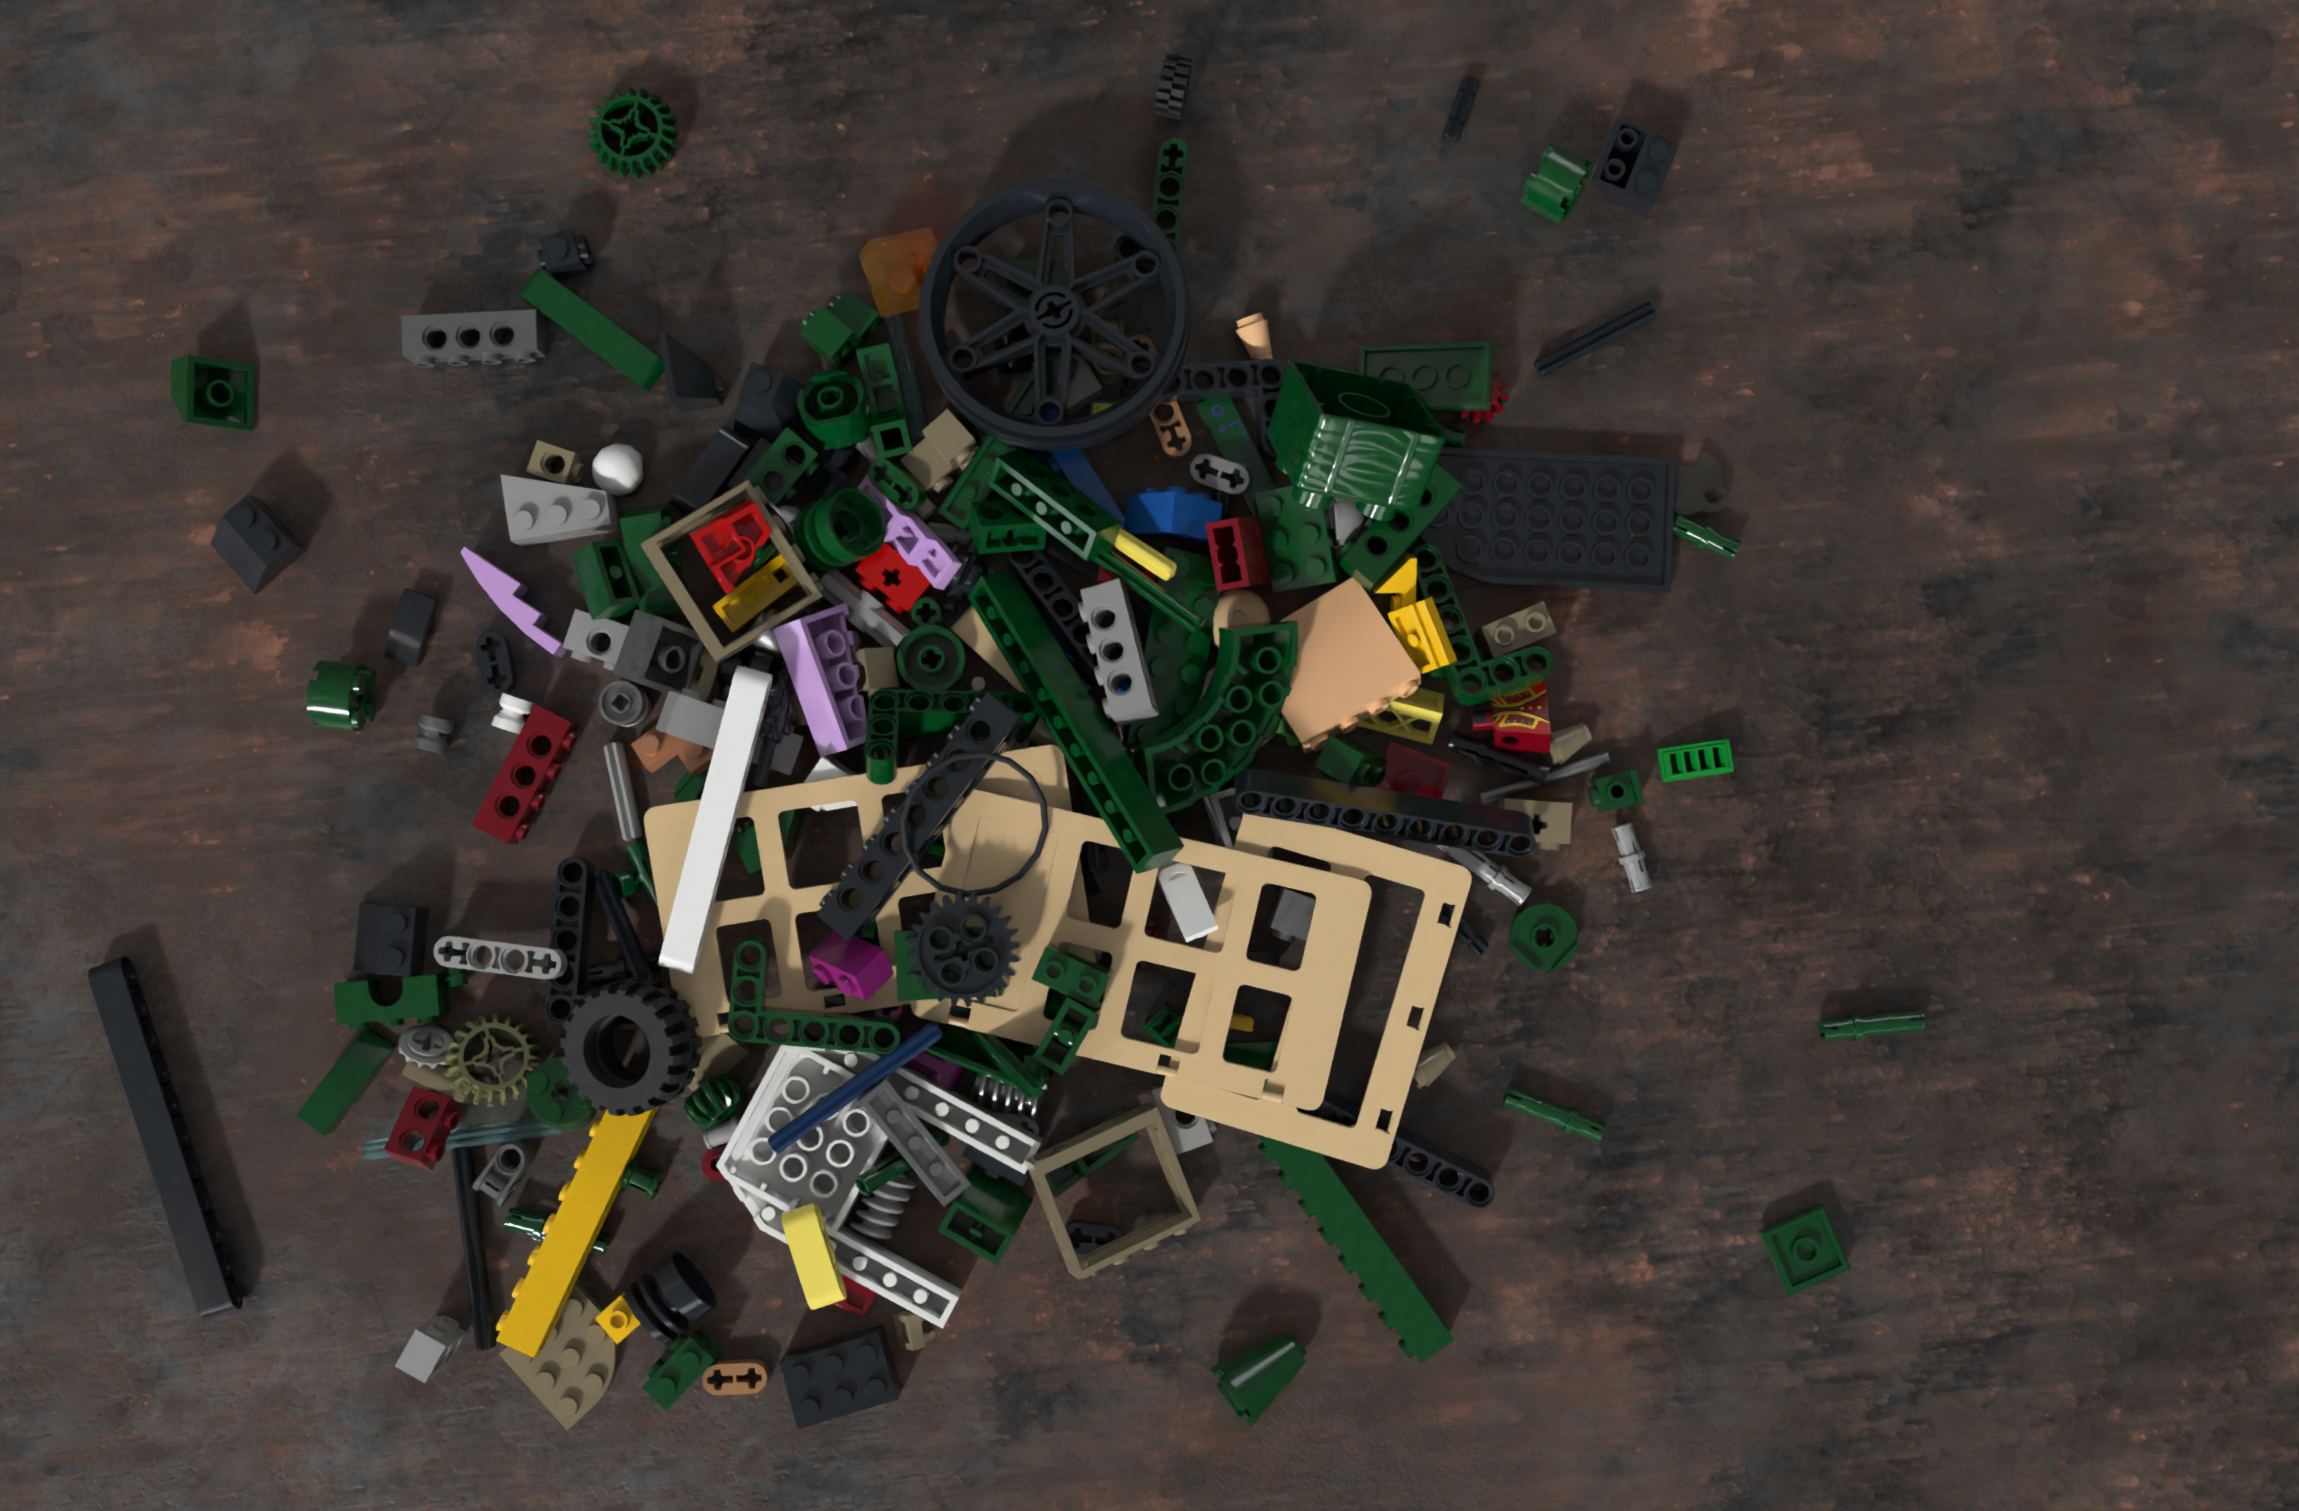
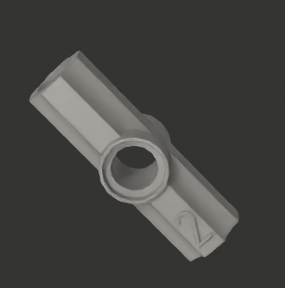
M839 571L827 572L819 581L824 588L820 594L834 606L847 603L849 615H846L845 618L863 633L867 632L881 646L893 647L895 654L911 631L885 611L886 607L864 589L860 590Z

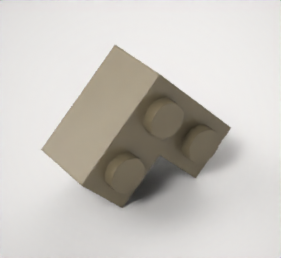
M948 409L922 430L925 438L913 448V452L907 453L900 460L902 465L924 485L929 495L935 491L938 494L943 492L953 482L951 477L960 469L965 471L979 450L974 437Z

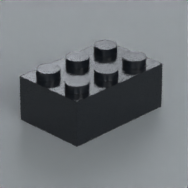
M883 1324L785 1353L779 1361L797 1429L898 1400L902 1392Z

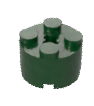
M1550 143L1541 157L1540 161L1543 164L1539 172L1532 171L1523 189L1526 191L1521 203L1528 209L1561 225L1562 220L1565 221L1580 198L1584 190L1582 189L1584 184L1582 179L1589 180L1594 164L1559 145L1556 146Z
M826 370L812 376L809 379L810 384L804 390L801 387L797 395V406L812 441L821 450L839 449L864 442L869 436L868 431L871 427L872 418L870 406L860 380L856 377L854 379L848 376L842 370Z
M924 625L912 630L906 636L897 653V664L903 679L915 690L953 691L966 677L968 654L963 643L950 630L938 625ZM931 653H935L937 657L941 658V661L937 662V667L934 669L929 664H925V661L930 660Z
M319 661L313 671H319L317 680L309 681L307 691L308 716L317 721L312 725L315 728L360 731L366 721L372 722L375 718L376 706L374 702H371L372 689L376 684L375 669H370L365 664Z
M560 1056L543 1062L530 1074L527 1079L526 1097L530 1109L543 1124L555 1130L571 1132L588 1125L595 1118L598 1110L591 1106L593 1102L591 1099L584 1101L577 1094L579 1088L576 1084H570L567 1075L570 1074L568 1067H563ZM567 1088L569 1090L567 1092L568 1098L562 1100L560 1097L561 1091Z

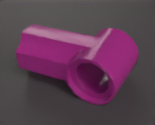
M909 1032L906 1039L913 1035V1033ZM926 1051L921 1052L906 1063L911 1068L927 1075V1078L933 1083L949 1091H954L965 1070V1067Z

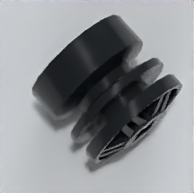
M672 1250L653 1266L654 1276L644 1273L638 1278V1283L633 1282L624 1289L626 1301L636 1319L653 1338L665 1345H670L678 1338V1333L683 1334L689 1329L688 1319L698 1322L717 1306L716 1296L706 1278L686 1256L675 1250Z

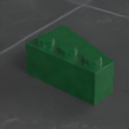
M670 502L630 508L620 518V524L630 569L641 601L638 604L639 609L642 612L655 616L682 612L641 546V543L675 524ZM676 541L661 551L689 593L688 584L682 579L681 568H683V561Z

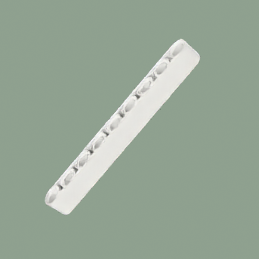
M739 665L735 670L662 945L659 966L689 974H694L697 968L770 693L773 674Z

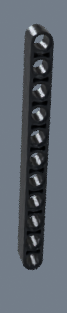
M125 956L92 967L88 971L89 983L196 1309L204 1320H210L238 1310L243 1305L242 1291L135 967L131 960Z

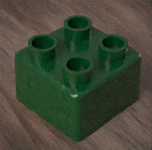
M1289 360L1267 430V437L1278 455L1275 465L1280 471L1288 474L1294 485L1291 494L1296 501L1307 507L1320 510L1329 509L1334 497L1356 501L1355 507L1359 512L1380 521L1393 520L1398 509L1414 511L1419 507L1422 495L1430 481L1446 440V435L1409 384L1297 360Z

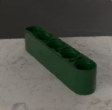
M540 268L536 269L519 291L518 295L645 391L649 392L665 372L662 359Z

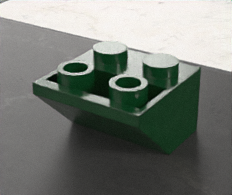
M803 808L782 811L779 815L786 861L792 857L805 815ZM750 820L736 828L738 834L731 837V840L749 874H762L754 821Z
M975 1165L967 1178L971 1185L956 1197L937 1231L993 1264L998 1265L1034 1199L1004 1181L986 1175L981 1171V1168Z

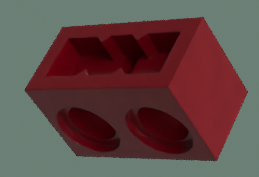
M413 1086L384 1147V1151L395 1160L433 1171L436 1162H439L445 1153V1143L451 1130H454L459 1123L461 1107L451 1097ZM439 1108L437 1115L428 1119L430 1112ZM424 1140L422 1147L417 1151H413L415 1144Z

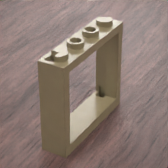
M749 480L641 543L644 552L717 665L773 631V628L787 623L821 602L822 595L820 592L824 590L816 574L813 572L808 575L801 564L806 559L797 544L794 543L790 546L783 534L788 531L777 514L771 517L764 506L769 503L764 492H762L758 485L753 488ZM751 500L758 506L772 532L769 536L807 596L722 647L661 550L742 501Z
M1145 1103L1024 1159L1067 1269L1078 1280L1081 1278L1083 1280L1091 1275L1096 1277L1101 1273L1102 1268L1112 1263L1113 1265L1125 1263L1132 1258L1131 1254L1141 1249L1150 1250L1156 1248L1163 1243L1162 1239L1172 1234L1182 1235L1187 1233L1186 1229L1201 1221L1158 1107L1152 1104ZM1146 1127L1178 1210L1077 1258L1045 1174Z

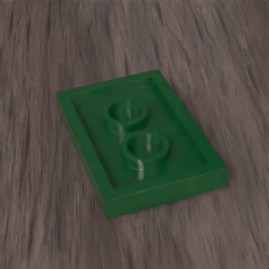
M1294 485L1255 493L1273 593L1340 581L1328 509H1314L1296 501L1291 494Z
M983 926L966 927L968 932L974 936H980L984 929ZM914 929L894 931L898 1001L938 999L939 991L937 989L929 994L925 993L930 984L927 980L922 983H916V980L922 974L921 971H911L909 967L917 962V959L906 956L907 952L916 949V945L909 943L907 938L918 936V932ZM937 929L933 936L934 942L939 947H948L950 944L948 932ZM990 936L969 945H964L962 940H960L961 945L958 948L935 956V960L940 962L964 953L966 958H968L970 951L993 943L994 939ZM981 951L979 953V964L983 968L992 969L996 962L994 955L989 951ZM948 963L946 965L945 972L947 977L954 981L960 980L962 977L961 967L956 963ZM996 984L999 993L998 996H1002L1003 987ZM985 992L986 997H993L988 992ZM947 995L945 999H951V996Z

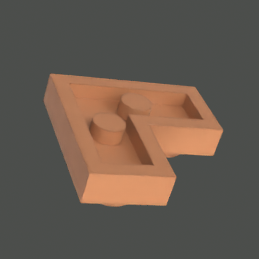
M656 726L631 744L646 769L651 773H654L678 755L690 774L695 778L710 767L714 749L658 731Z

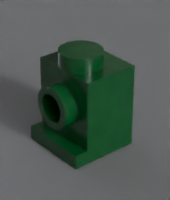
M1636 769L1590 780L1592 787L1588 788L1589 799L1592 807H1597L1599 813L1645 802ZM1614 785L1620 787L1621 795L1618 798L1613 797L1611 794V788Z

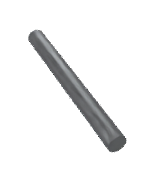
M1607 751L1551 768L1543 785L1611 763ZM1520 778L1480 791L1478 796L1481 804L1484 805L1541 785L1525 778Z

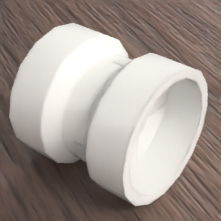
M502 693L499 704L503 707V710L494 715L491 725L520 734L526 721L524 717L531 713L535 703Z

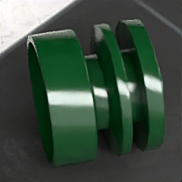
M845 488L802 508L796 516L794 524L795 543L806 561L821 571L833 572L877 553L884 543L886 534L885 519L879 505L869 494L858 488Z

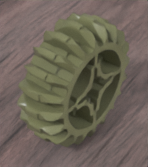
M497 1014L492 1015L491 1023H487L485 1017L481 1015L477 1020L478 1027L470 1021L466 1022L464 1027L467 1033L457 1030L454 1033V1037L458 1042H449L447 1045V1050L453 1054L445 1055L444 1063L453 1066L446 1069L445 1074L447 1077H457L452 1081L451 1087L457 1089L464 1086L460 1095L463 1099L467 1098L470 1093L475 1094L473 1104L475 1105L480 1103L481 1097L487 1098V1107H493L497 1097H499V1101L503 1106L507 1105L508 1094L515 1100L520 1099L521 1092L519 1088L527 1089V1079L535 1070L532 1067L539 1066L541 1063V1058L533 1056L539 1051V1045L529 1044L533 1040V1033L521 1035L525 1025L519 1023L515 1028H512V1018L510 1016L505 1019L504 1024L498 1023L499 1016ZM494 1037L509 1041L515 1046V1049L513 1046L502 1047L498 1045ZM481 1039L482 1052L477 1056H473L472 1061L464 1062L463 1055L467 1048L475 1041ZM489 1051L490 1055H495V1059L497 1057L500 1058L497 1071L495 1066L485 1063ZM521 1059V1069L518 1074L505 1082L503 1078L505 1074L504 1068L513 1064L514 1060ZM472 1072L473 1075H486L489 1077L492 1085L477 1081L469 1073Z

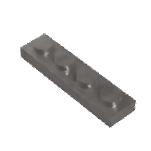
M886 1078L857 1099L943 1206H946L971 1185Z

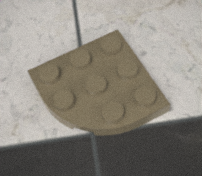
M579 1281L574 1285L540 1356L533 1358L509 1346L499 1353L503 1360L566 1430H569L604 1396L613 1381L617 1369L618 1344L613 1341L594 1319L603 1311V1308Z

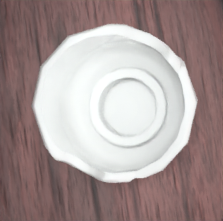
M616 443L602 448L592 464L594 482L603 491H607L611 495L622 496L632 493L644 477L643 457L630 445Z

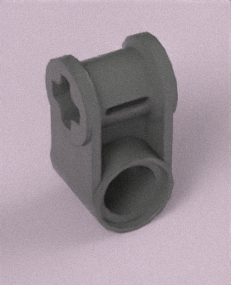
M516 1139L501 1146L490 1163L480 1173L472 1188L476 1191H484L497 1200L496 1205L503 1207L512 1197L520 1184V1180L533 1163L535 1158L533 1145L525 1139ZM510 1149H515L519 1152L521 1156L520 1164H515L511 1161L509 1157Z

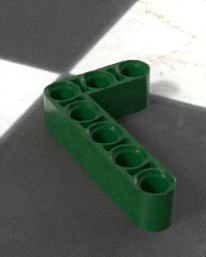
M1421 544L1412 551V555L1417 558V561L1425 559L1433 565V567L1425 569L1417 564L1416 595L1418 600L1422 601L1431 597L1428 591L1432 589L1443 593V598H1433L1441 620H1450L1456 626V628L1451 630L1445 629L1453 650L1463 651L1467 656L1465 660H1457L1443 666L1452 692L1458 702L1467 706L1476 705L1539 685L1546 679L1553 660L1550 652L1540 646L1529 647L1481 662L1441 553L1435 546L1430 544ZM1537 661L1542 665L1543 670L1532 671L1528 667L1527 662ZM1501 670L1505 671L1510 675L1511 680L1506 682L1500 681L1494 673ZM1464 681H1473L1477 684L1479 690L1475 692L1467 691L1462 683Z
M877 690L869 698L865 743L866 776L870 782L878 785L893 782L898 773L900 735L948 736L957 724L960 723L962 725L970 715L968 710L974 700L979 696L984 697L987 692L1027 721L1014 738H1027L1030 736L1037 723L1038 712L1028 695L1024 692ZM983 724L979 726L976 731V737H989V725Z
M752 936L744 939L736 948L728 1016V1031L736 1040L876 1054H889L898 1047L902 1030L899 1023L889 1017L765 1006L770 959L769 945L763 938ZM749 945L756 946L761 952L760 961H748L744 956V948ZM744 980L753 981L758 987L757 995L749 997L743 994L740 987L741 982ZM740 1015L750 1016L754 1021V1029L750 1031L742 1030L737 1024V1018ZM776 1018L785 1019L790 1026L789 1032L786 1034L777 1033L772 1027V1021ZM813 1021L821 1023L825 1029V1034L821 1037L811 1036L807 1031V1024ZM845 1025H854L858 1028L860 1036L855 1040H848L843 1037L841 1028ZM880 1028H889L893 1031L895 1039L890 1043H882L877 1039L876 1031Z

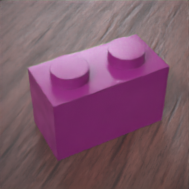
M835 930L808 955L814 967L813 974L818 981L824 985H833L846 995H854L865 1001L894 974L884 949L862 939H859L858 942L847 941Z

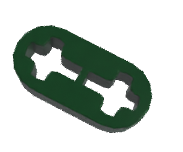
M878 458L870 464L868 468L869 481L898 508L915 510L924 504L926 500L924 485L893 458ZM882 467H888V470H887L886 473H887L893 480H891V479H882V477H883V475H884L883 471L881 470ZM902 488L913 489L911 491V496L913 497V500H905L908 495Z

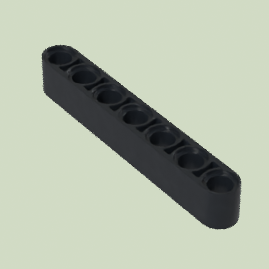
M1326 1090L1323 1102L1317 1109H1297L1300 1112L1350 1126L1356 1123L1361 1107ZM1325 1107L1335 1111L1328 1117L1318 1114V1111ZM1379 1116L1376 1127L1387 1131L1390 1121ZM1398 1126L1394 1138L1395 1143L1392 1145L1387 1165L1471 1207L1485 1208L1493 1202L1495 1190L1489 1171ZM1415 1153H1422L1426 1156L1423 1160L1417 1162L1409 1159ZM1445 1168L1456 1170L1451 1176L1445 1177L1440 1174ZM1476 1183L1486 1185L1481 1191H1472L1470 1189Z

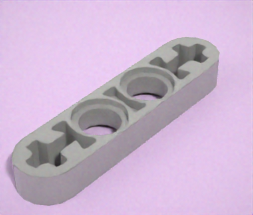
M463 936L443 937L437 941L433 950L436 961L445 967L538 979L558 978L564 974L568 966L566 955L556 948ZM453 946L454 949L467 950L466 956L458 955L451 957L450 954L446 953V947ZM482 946H487L492 952L491 961L487 965H482L477 960V951ZM516 949L520 950L525 957L524 965L518 970L514 969L509 962L510 954ZM550 956L551 960L556 962V968H551L550 970L547 966L534 965L535 959H549Z

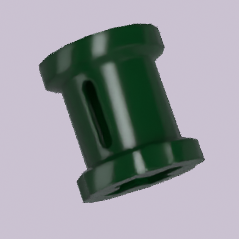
M921 598L917 603L913 604L911 617L918 627L924 625L941 626L944 620V612L935 600ZM926 607H930L936 613V616L930 617L929 622L925 623V620L919 615L926 612Z
M633 1159L625 1171L620 1186L623 1188H634L647 1194V1199L653 1200L663 1184L666 1172L662 1170L655 1172L640 1165L639 1160Z

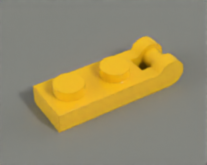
M779 554L712 607L731 632L736 634L757 618L761 611H766L790 591L799 587L800 584L781 554ZM783 570L788 578L780 583L774 574Z

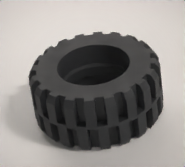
M643 977L622 979L589 991L584 995V999L578 1000L571 1008L573 1014L567 1016L563 1024V1029L567 1030V1032L561 1035L560 1047L565 1050V1055L561 1056L563 1067H568L570 1074L567 1075L570 1084H576L579 1088L577 1094L584 1101L591 1099L593 1101L591 1106L601 1112L608 1109V1113L614 1116L625 1114L628 1116L639 1115L677 1098L684 1092L685 1086L690 1085L693 1081L695 1072L692 1069L699 1067L701 1055L697 1054V1048L702 1047L701 1035H696L695 1030L699 1024L696 1016L691 1018L688 1010L691 1009L685 999L679 1001L676 998L678 992L672 987L662 988V982L652 978L645 980ZM620 1016L627 1017L638 1024L648 1039L650 1062L644 1076L636 1075L626 1069L615 1053L613 1031Z

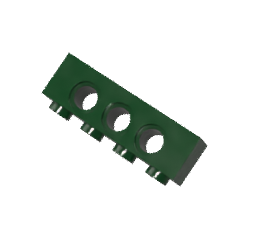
M1025 448L997 456L987 484L1086 561L1112 550L1122 525L1120 520Z
M1436 463L1423 494L1426 496L1428 504L1419 505L1414 511L1398 509L1395 517H1399L1405 522L1406 529L1397 530L1392 527L1390 521L1369 518L1362 527L1366 531L1359 540L1352 537L1340 551L1343 558L1339 566L1370 592L1455 498L1463 485ZM1372 541L1380 543L1384 548V553L1380 555L1371 553L1367 544Z

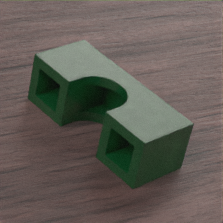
M445 973L402 977L403 992L395 1004H391L383 998L379 979L334 983L336 1023H349V1030L371 1028V1021L383 1020V1027L405 1025L404 1018L417 1017V1024L439 1022L438 1015L450 1013L447 982H443V978L446 975Z

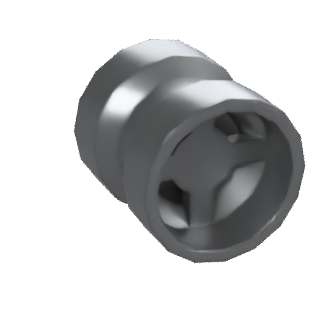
M420 714L418 724L421 729L419 734L414 736L412 747L446 755L448 748L446 737L447 734L452 732L455 722Z

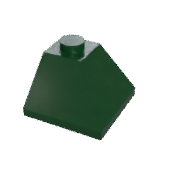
M189 354L171 361V396L184 423L247 432L254 431L255 365Z

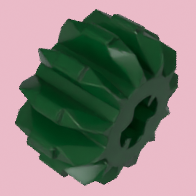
M719 1074L715 1078L711 1077L707 1082L694 1090L686 1098L683 1108L688 1113L687 1116L691 1122L695 1123L699 1129H710L734 1113L741 1106L745 1095L740 1090L741 1087L736 1080H733L729 1074Z

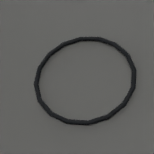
M983 750L953 754L928 768L908 792L900 818L902 847L915 872L939 891L955 895L958 892H962L964 897H970L973 892H976L977 896L994 894L1022 879L1040 857L1049 829L1046 799L1034 776L1009 757ZM984 757L1007 763L1028 779L1040 801L1042 830L1034 854L1016 875L995 887L966 891L942 885L921 869L909 848L907 817L914 795L931 774L957 760Z

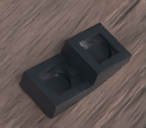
M409 588L404 589L393 618L384 657L415 667L422 663L427 632L433 629L439 598Z

